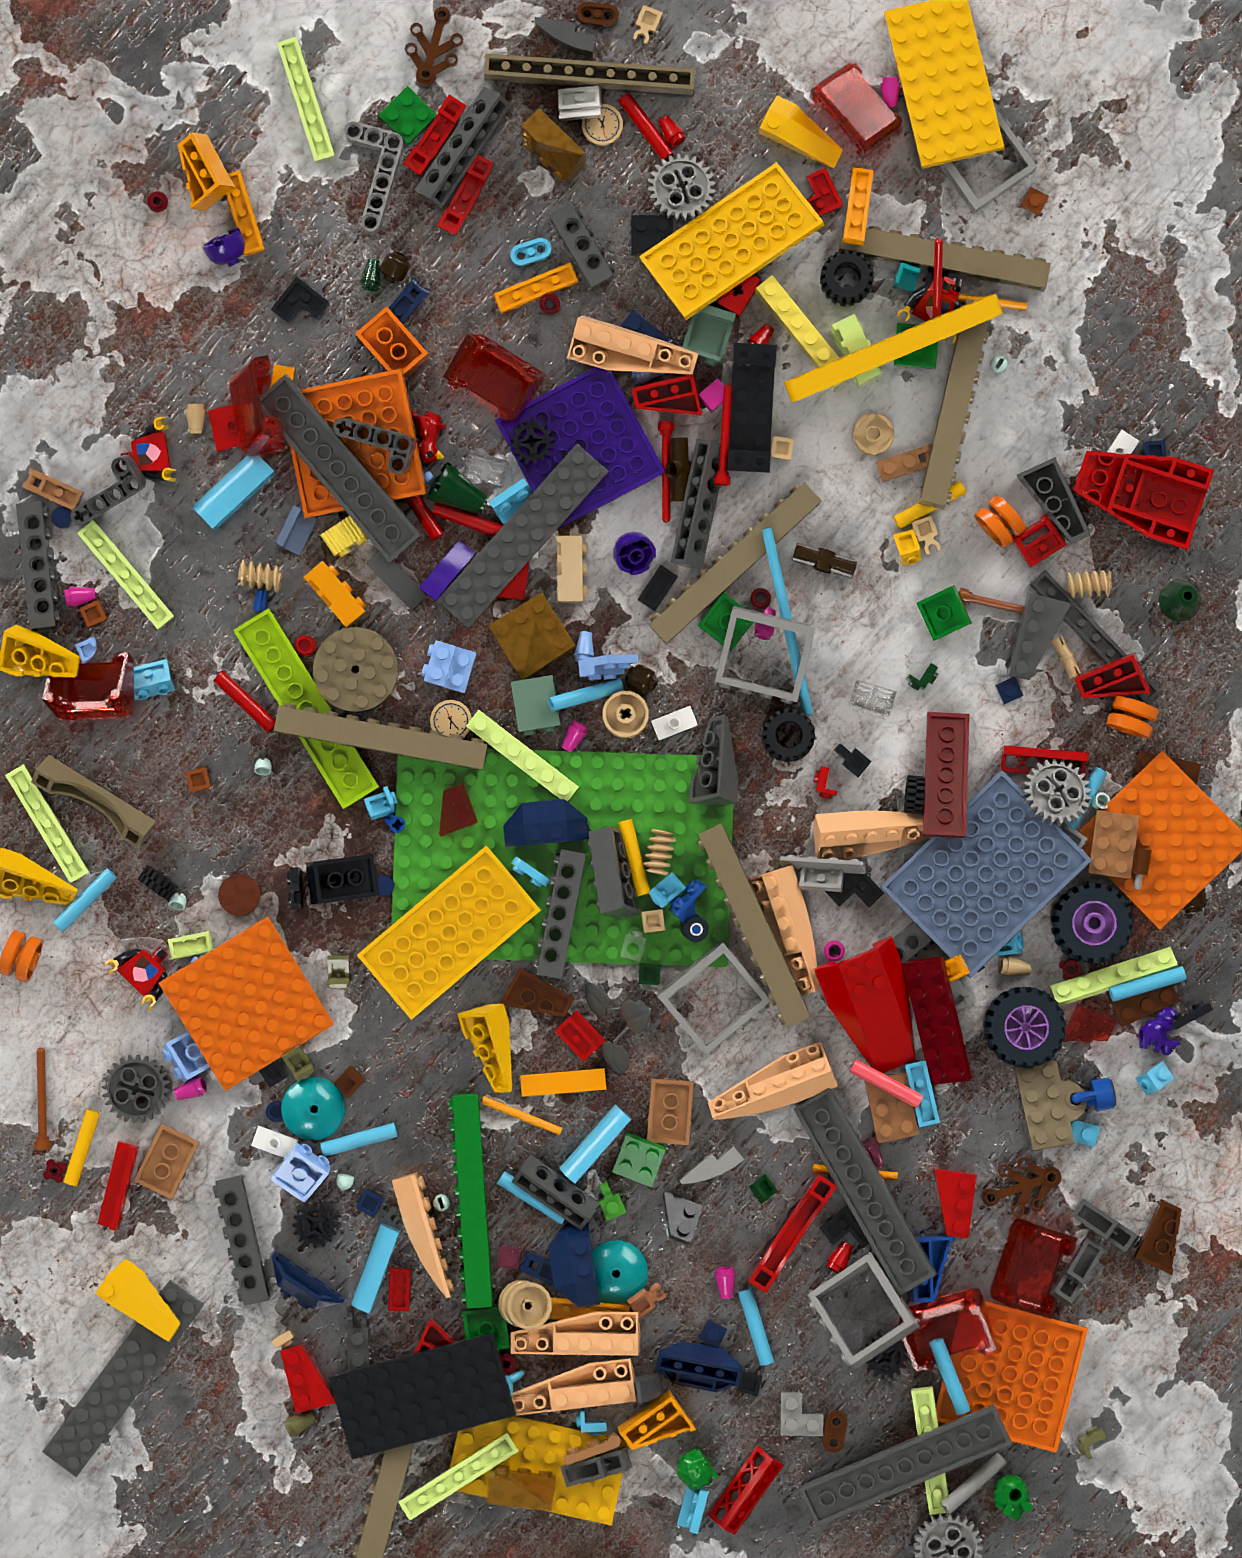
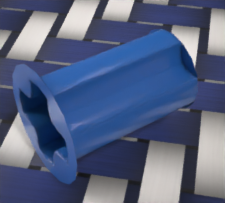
M256 589L253 610L262 612L266 610L269 591Z
M394 814L384 817V823L390 826L392 832L399 833L404 830L406 823L403 818L396 817Z

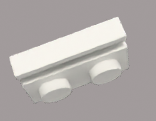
M599 85L558 89L560 121L602 117L601 88Z

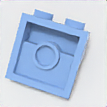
M435 640V644H430L427 656H430L429 664H424L421 676H424V682L465 693L477 653Z
M638 654L604 655L578 660L580 677H589V680H600L602 676H604V680L616 679V675L625 674L624 669L630 668V664L639 663Z
M188 1031L162 1046L164 1048L162 1051L163 1057L167 1062L171 1061L174 1065L173 1073L178 1080L182 1079L183 1082H186L210 1068Z
M296 1142L284 1157L283 1162L271 1175L270 1180L305 1203L328 1176L331 1165H329V1160L322 1155L318 1157L313 1154L312 1149L307 1144L303 1143L300 1145Z

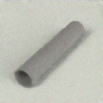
M999 1453L991 1457L940 1503L943 1509L948 1514L954 1512L1007 1464L1004 1458Z

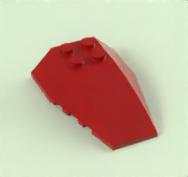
M1086 451L1073 492L1144 536L1188 550L1214 470L1176 457Z
M892 936L873 943V949L836 964L832 960L813 968L828 1008L870 1067L881 1073H886L916 1060L908 986L903 965Z

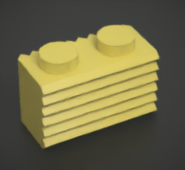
M350 516L320 535L335 558L338 556L340 558L345 557L351 552V547L356 544L361 546L369 540Z

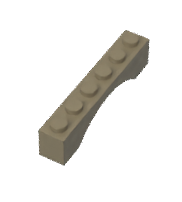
M50 755L38 766L31 783L49 794L71 796L95 807L111 821L120 838L137 849L149 837L156 823L149 816Z

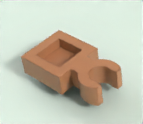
M658 1282L654 1283L648 1292L643 1288L626 1300L632 1311L639 1313V1319L656 1307L655 1301H661L666 1297L663 1290L657 1293L662 1288Z

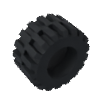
M844 250L841 253L838 251L835 252V255H831L824 263L820 277L822 292H825L826 298L832 299L834 304L840 303V306H845V304L853 306L856 302L860 303L864 297L866 298L872 287L874 272L873 268L870 267L871 263L869 260H865L863 254L858 255L857 251L854 250L853 252ZM848 267L855 270L859 276L857 286L851 289L840 287L834 279L838 269Z
M788 708L777 711L768 718L763 727L762 741L764 748L771 757L778 761L787 763L798 761L805 757L813 747L815 728L810 718L803 712ZM792 723L799 728L801 739L795 747L785 748L777 742L776 731L782 724Z

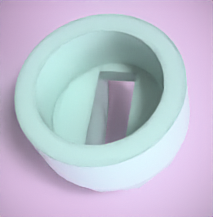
M998 355L992 359L990 366L994 372L1002 373L1006 370L1008 362L1004 356ZM1002 359L1003 363L1001 364L999 369L996 368V364H998L999 360Z
M262 758L258 759L255 763V773L262 776L271 774L272 764L267 758L264 760Z
M1098 793L1094 795L1091 801L1092 806L1097 810L1106 809L1108 807L1105 805L1110 801V798L1106 793Z
M176 892L170 898L168 905L175 910H184L187 900L186 896L183 893L178 895V892Z
M338 1174L337 1186L342 1190L351 1188L354 1177L347 1174Z
M438 1194L433 1199L434 1208L438 1211L448 1209L450 1205L449 1197L445 1194ZM438 1198H441V1199H442V1202H443V1204H444V1208H441V1207H440V1203H439V1201H438Z

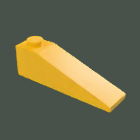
M776 96L759 128V134L832 169L835 168L843 152V149L796 104L780 96Z
M14 625L3 633L0 651V671L14 676L77 677L81 657L33 630Z
M0 848L1 898L24 897L25 901H32V898L43 899L46 903L70 905L73 902L78 890L77 888L22 854Z
M488 1004L458 1013L462 1032L466 1040L470 1039L473 1044L475 1057H480L484 1065L483 1072L494 1092H511L510 1026L504 1004Z
M125 1259L105 1277L95 1294L114 1308L170 1342L181 1325L180 1321L158 1294L156 1287L148 1280L146 1273L131 1261Z

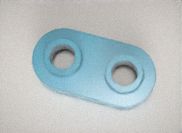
M537 238L518 244L511 250V260L519 267L542 261L550 256L551 244L545 238ZM542 246L545 248V251L539 253L537 248ZM523 253L525 258L520 260L517 258V255Z
M515 856L511 862L514 865L512 868L514 871L522 876L524 873L531 876L530 882L539 888L542 885L546 887L550 882L549 878Z

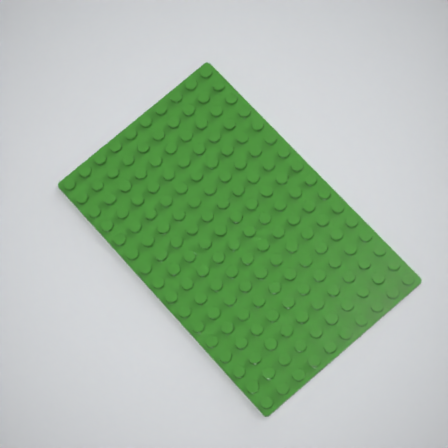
M487 749L483 771L401 755L397 756V804L395 816L403 818L406 824L403 831L395 833L392 925L487 845L541 911L484 959L535 961L536 957L540 958L541 949H538L540 936L544 937L546 929L542 928L544 915L548 916L549 907H546L548 894L552 895L554 888L550 886L552 874L557 873L558 866L554 865L556 853H560L561 849L586 854L565 962L648 963L691 966L720 941L729 949L730 909H728L724 897L727 895L724 889H719L715 878L718 877L715 869L710 870L706 861L709 856L706 850L702 852L697 840L700 839L698 834L723 824L732 842L733 804L719 806L689 803L690 781L692 775H696L699 765L696 761L701 755L573 751L571 753L569 751L532 750L579 787L568 802L587 817L589 832L609 826L619 829L618 822L629 819L633 820L643 864L644 862H650L645 855L652 853L647 847L654 845V843L649 841V838L656 837L651 830L656 829L673 833L671 836L676 839V842H671L669 845L674 847V850L667 851V853L672 855V859L665 860L670 864V867H664L663 869L669 872L668 875L673 872L684 886L692 880L695 882L697 879L707 886L694 900L696 914L702 917L709 927L706 938L699 942L690 941L683 936L679 927L680 920L669 911L671 901L661 908L652 901L650 894L633 897L636 908L640 907V915L617 920L601 914L597 907L598 893L594 887L595 873L591 866L592 853L588 846V839L505 847L503 825L522 803L558 800L559 798L496 749ZM515 856L549 878L550 882L546 887L542 885L539 888L530 882L531 876L526 873L522 876L512 869L514 865L511 862ZM627 857L623 858L624 862L628 864ZM570 866L564 867L561 872L564 878H571L574 874L573 868ZM645 871L650 890L668 876ZM630 876V877H629V882H630V885L632 886V889H633V888H634V884H633V881H632V877ZM567 887L559 888L557 892L560 899L568 898L570 895L569 889ZM683 890L677 896L681 897L685 890ZM556 908L553 912L554 918L557 920L564 919L566 915L563 908ZM663 909L665 930L644 933L642 912ZM557 928L552 929L549 933V937L553 941H558L562 935L561 931ZM549 949L545 953V958L549 962H553L557 959V952ZM723 953L707 967H726L728 965V958Z

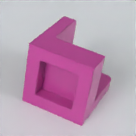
M717 378L698 395L700 401L711 413L717 410L718 406L723 402L724 385Z

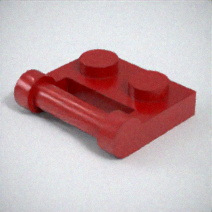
M1047 514L1040 517L1041 520L1029 526L1019 536L1011 535L1012 542L1023 556L1029 568L1066 546ZM1044 527L1048 529L1049 532L1026 546L1023 544V540Z

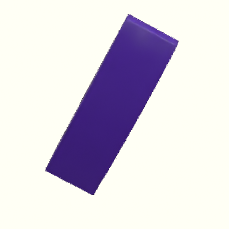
M459 540L419 587L420 590L437 602V599L460 575L476 553Z

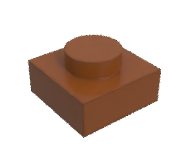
M1030 187L1020 207L1039 216L1049 196Z
M100 600L79 608L88 628L108 620Z
M207 767L186 772L191 793L212 788Z

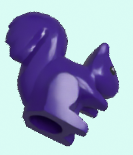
M1164 1008L1157 1014L1158 1018L1151 1019L1144 1026L1140 1027L1139 1048L1147 1049L1149 1045H1153L1154 1053H1159L1161 1048L1163 1055H1170L1176 1046L1181 1044L1180 1041L1170 1040L1167 1036V1031L1175 1030L1170 1021L1174 1019L1172 1016L1178 1012L1173 1008Z

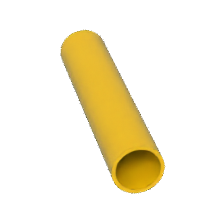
M960 480L954 483V485H950L949 492H952L951 501L966 494V490ZM917 503L893 516V519L898 528L901 529L937 510V508Z
M629 819L618 822L637 896L649 894L650 887L646 872L644 871L645 868L633 820Z
M86 1109L63 1180L66 1184L78 1186L101 1114L100 1112Z

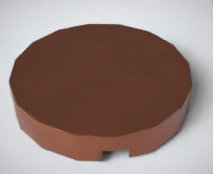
M235 874L223 881L219 887L218 898L220 905L225 911L231 915L243 916L250 914L256 909L260 903L261 894L259 885L253 878L248 875Z

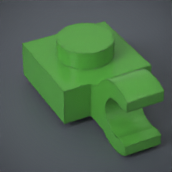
M607 1181L599 1184L604 1196L603 1199L599 1200L606 1220L608 1221L627 1213L619 1192L612 1195Z

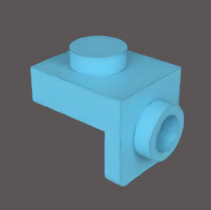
M387 786L383 787V793L364 799V804L371 821L395 812L394 804H397L394 792H389Z
M671 872L648 893L652 901L663 908L686 887Z
M1164 1061L1157 1063L1147 1072L1136 1077L1140 1088L1146 1095L1159 1091L1174 1079Z
M585 1408L580 1409V1414H576L577 1427H581V1433L590 1432L591 1436H599L607 1431L606 1420L585 1421Z

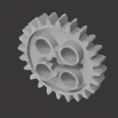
M677 153L675 160L669 155V162L662 159V167L655 165L656 172L650 173V177L653 179L648 180V185L652 186L648 188V193L652 194L650 201H656L654 209L661 207L660 215L666 211L667 219L675 215V221H677L679 216H682L683 221L686 222L687 216H690L693 220L695 213L702 215V209L708 210L709 206L707 203H712L713 198L711 196L715 195V190L711 188L715 187L716 182L711 181L714 177L713 174H707L710 167L702 168L703 160L696 163V156L689 160L688 154L685 155L684 159H681L680 154ZM674 171L678 172L681 186L685 187V196L689 204H686L682 189L678 188L679 181ZM685 171H689L693 174V176L691 178H686L682 175V173ZM670 178L673 180V184L666 185L663 180ZM697 190L701 195L693 197L690 192ZM673 197H678L681 200V202L678 204H674L670 201V199Z
M1053 759L1051 764L1045 760L1043 766L1037 763L1035 769L1031 768L1029 771L1030 775L1027 774L1025 777L1027 782H1024L1022 786L1026 789L1022 796L1028 797L1024 804H1031L1028 811L1035 810L1034 817L1036 818L1041 815V822L1049 819L1050 825L1057 821L1058 826H1061L1063 820L1066 825H1069L1071 819L1076 822L1079 818L1078 816H1083L1084 810H1087L1089 807L1087 803L1091 800V797L1088 796L1091 789L1085 788L1090 782L1082 780L1085 773L1079 775L1077 773L1079 767L1073 770L1072 763L1070 762L1068 766H1065L1063 759L1059 764H1057L1056 759ZM1055 776L1061 777L1063 782L1058 781ZM1038 786L1044 787L1046 792L1041 791ZM1067 793H1072L1075 799L1070 798ZM1050 803H1055L1059 809L1053 808Z
M940 1512L938 1515L939 1519L931 1516V1523L923 1521L925 1529L918 1528L921 1535L914 1536L917 1543L913 1544L914 1549L917 1550L914 1554L917 1558H982L979 1550H983V1545L979 1542L983 1540L981 1535H978L980 1533L979 1529L973 1528V1521L967 1523L968 1519L966 1516L960 1520L959 1513H956L954 1517L947 1513L946 1517H943ZM952 1529L958 1530L953 1536L947 1534ZM931 1540H939L937 1545H929ZM960 1548H968L965 1553H958Z

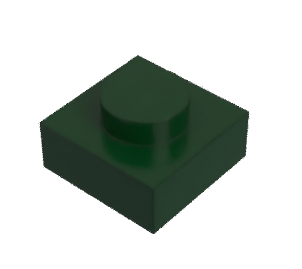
M639 963L638 984L659 985L661 964Z
M766 1174L749 1186L761 1204L777 1192V1189Z

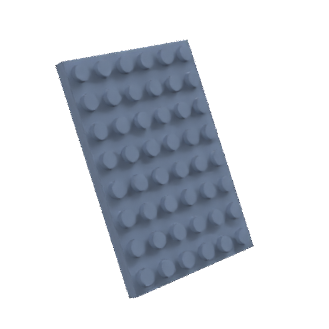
M1002 770L967 803L966 838L932 837L880 887L949 958L958 954L962 955L970 971L967 975L969 978L974 976L1092 861L1055 822L1052 825L1049 824V819L1041 822V815L1035 818L1036 811H1028L1031 804H1024L1028 797L1022 796L1024 791Z

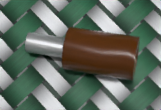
M1140 848L1135 850L1132 873L1136 874L1134 889L1141 890L1143 876H1148L1152 850Z

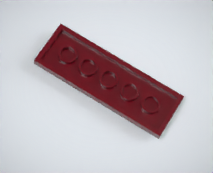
M927 712L923 836L966 838L970 714Z
M944 956L905 961L902 963L931 1085L970 1081L972 1079Z

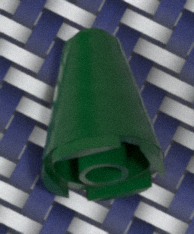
M446 462L440 470L443 473H440L438 477L436 476L432 483L427 499L474 514L478 511L482 512L488 502L485 500L486 495L451 463Z
M1186 580L1169 582L1162 589L1159 596V607L1162 613L1176 622H1183L1193 618L1201 606V596L1198 589Z

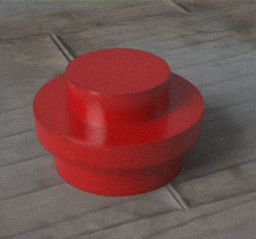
M303 635L296 640L295 649L301 656H310L316 649V642L312 637Z

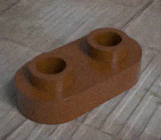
M584 2L577 8V18L585 25L611 27L618 21V10L611 4ZM588 11L591 13V16L585 17L583 14ZM606 14H611L612 18L607 20L604 18V16Z
M838 1409L829 1411L825 1418L822 1442L824 1448L830 1453L841 1451L845 1441L847 1418ZM836 1417L840 1419L838 1425L832 1423V1420ZM836 1439L838 1441L837 1445L831 1446L830 1440Z

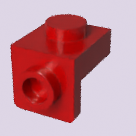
M821 766L820 770H815L813 783H817L815 792L820 793L819 797L831 799L832 796H837L838 791L825 789L829 768Z

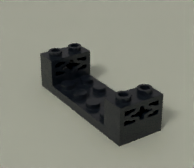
M734 343L727 471L770 473L773 390L777 345Z

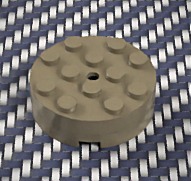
M351 627L333 633L321 644L314 658L313 676L319 692L331 705L346 712L365 713L380 707L391 697L398 681L399 664L394 650L381 635L366 628ZM359 667V672L353 673L354 668Z

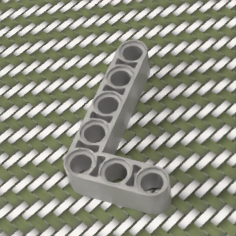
M351 121L344 127L347 141L353 145L381 152L361 219L365 233L376 235L380 232L404 151V143L398 133ZM352 129L360 131L356 137L349 136V132ZM377 134L380 139L372 143L369 141V137ZM392 140L400 142L397 148L389 147V143ZM386 160L394 162L391 168H385L383 164ZM380 180L388 181L386 188H379L377 184ZM381 200L383 204L380 208H373L372 202ZM369 220L377 222V225L372 229L366 227V223Z

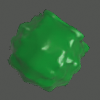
M699 1448L686 1452L677 1461L676 1470L678 1478L690 1490H701L703 1486L712 1483V1478H719V1475L712 1468V1463Z
M1004 1475L997 1480L994 1486L995 1490L993 1491L995 1507L1001 1509L1003 1514L1015 1522L1019 1521L1023 1511L1027 1513L1032 1509V1505L1029 1503L1028 1487L1023 1479H1020L1017 1475Z

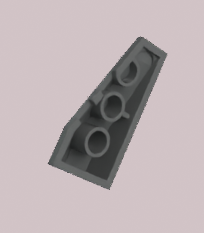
M723 715L710 718L702 741L704 745L703 752L696 761L699 764L695 776L692 775L690 781L689 803L719 806L737 803L738 777L728 716Z

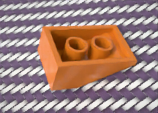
M387 306L355 333L385 371L403 369L404 379L430 358L427 351Z

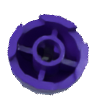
M239 228L227 231L228 234L220 237L216 236L204 244L202 248L210 261L217 265L227 264L229 267L240 262L239 257L244 253L245 241Z
M628 532L620 536L615 542L613 558L621 571L627 572L630 575H637L650 568L649 564L653 558H656V548L652 541L644 534Z

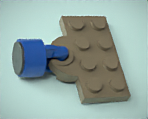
M1057 1060L1045 1062V1064L1034 1066L1033 1068L1016 1067L1014 1069L1032 1152L1074 1144L1071 1123L1077 1121L1083 1115L1086 1107L1094 1106L1096 1112L1115 1109V1106H1117L1114 1085L1109 1077L1091 1080L1090 1090L1084 1091L1078 1084L1072 1081H1061Z

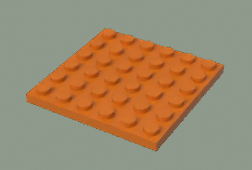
M403 369L301 389V392L332 428L337 419L350 418L412 436L416 441V449L411 468L405 474H394L389 470L390 450L344 437L340 438L393 501L427 494ZM345 424L341 425V428L344 430H354V428L348 427ZM366 427L361 430V437L363 439L369 435ZM387 433L381 435L380 440L383 444L389 441ZM406 438L400 444L403 450L409 447V441ZM290 445L304 518L345 511ZM398 459L395 462V467L400 471L404 463L401 459Z
M1163 751L1105 805L1108 808L1100 810L1140 816L1135 850L1136 848L1152 850L1148 876H1143L1141 890L1134 889L1136 877L1134 873H1132L1131 879L1107 877L1159 930L1166 926L1242 852V830ZM1096 815L1078 831L1089 838L1082 849L1089 857H1091Z
M268 916L158 982L224 1091H227L279 1059L296 1045L305 1043L334 1025Z
M964 1295L949 1355L971 1410L961 1415L956 1414L942 1378L935 1405L938 1422L947 1424L995 1404L1011 1441L1057 1453L1088 1328Z

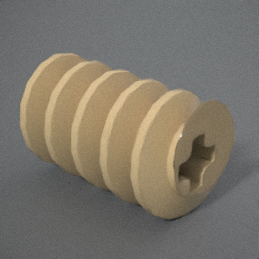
M242 560L238 572V583L240 581L241 586L245 587L249 581L250 588H254L257 583V587L260 590L265 585L267 591L274 587V591L278 593L281 588L284 569L279 572L276 565L273 571H271L270 564H267L265 569H262L260 562L254 568L253 561H250L249 565L246 566L245 560Z
M1101 570L1098 576L1096 571H1092L1090 577L1087 571L1083 572L1082 577L1079 572H1075L1073 578L1071 573L1068 572L1067 591L1071 593L1073 599H1075L1077 592H1079L1081 598H1084L1085 592L1091 598L1094 591H1096L1098 597L1101 596L1102 591L1108 597L1111 591V572L1109 570L1106 576L1104 570Z
M652 829L651 832L656 837L649 838V841L654 843V845L647 847L652 853L645 855L650 862H644L643 865L648 868V870L644 871L668 875L669 872L663 868L670 867V864L665 860L672 859V855L667 853V851L674 850V847L669 845V843L676 842V839L671 836L673 833Z

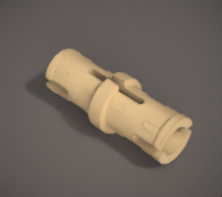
M1063 635L1052 640L1051 644L1057 652L1058 661L1064 666L1069 679L1081 674L1082 672L1073 658L1074 653L1070 652Z

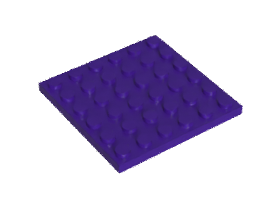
M594 367L495 420L508 446L514 443L509 438L512 435H516L513 432V428L519 430V423L521 422L525 426L528 419L531 424L538 420L539 426L545 423V430H552L549 437H554L555 441L550 442V444L554 445L555 448L553 450L549 449L551 457L545 455L544 463L541 460H537V466L534 465L533 461L526 465L525 459L519 462V455L514 456L532 492L539 487L576 444H579L609 471L559 529L665 473L611 370ZM534 429V433L538 436H544L542 432ZM524 431L519 439H523L527 432ZM530 438V441L526 444H530L531 447H535V443L538 441H534V438ZM545 446L539 448L537 451L538 455L543 452ZM520 449L523 454L530 456V452Z

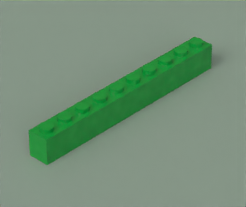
M479 1093L455 1094L449 1100V1111L454 1113V1121H450L451 1134L455 1133V1142H452V1154L456 1155L457 1163H453L454 1176H458V1184H455V1197H459L460 1206H456L457 1219L461 1218V1227H457L458 1240H462L463 1248H459V1259L464 1261V1269L460 1270L461 1282H465L466 1291H462V1303L467 1304V1309L493 1307Z

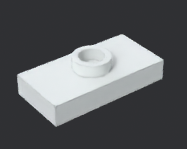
M1121 430L1107 452L1131 454L1139 440Z
M691 706L651 721L659 741L698 726Z
M258 1126L251 1146L284 1158L295 1143H298V1139Z

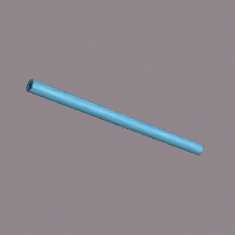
M772 528L763 529L762 534L781 618L792 620ZM784 629L796 682L801 661L796 634L793 631ZM804 675L799 693V701L802 712L807 715L813 713Z

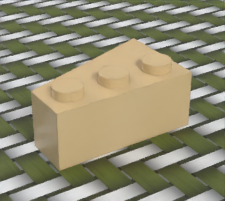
M556 536L558 603H583V598H587V585H583V577H587V564H583V556H587V543H583L582 536Z

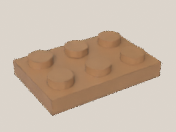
M1097 810L1089 874L1131 879L1140 816Z
M906 1072L888 1075L890 1078L909 1087ZM865 1081L877 1143L919 1135L914 1107Z
M651 1078L647 1140L654 1143L689 1145L694 1081Z
M162 1123L134 1182L172 1200L200 1141Z

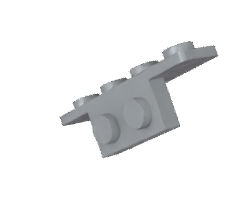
M787 855L786 857L780 856L779 860L782 868L793 865L794 870H801L799 882L801 890L842 892L845 873L865 874L866 871L864 862L858 859L839 860L834 857L819 859L815 856L801 858L795 855Z

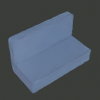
M293 505L275 543L290 552L301 555L318 520L317 517L304 518L303 510Z

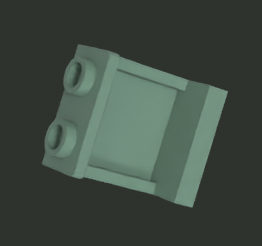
M709 305L691 317L682 348L699 353L698 358L704 360V363L707 365H721L736 314Z
M553 675L511 682L519 733L529 736L535 735L536 730L544 729L545 733L557 731V727L561 726L558 711L552 712L548 704V698L556 696Z

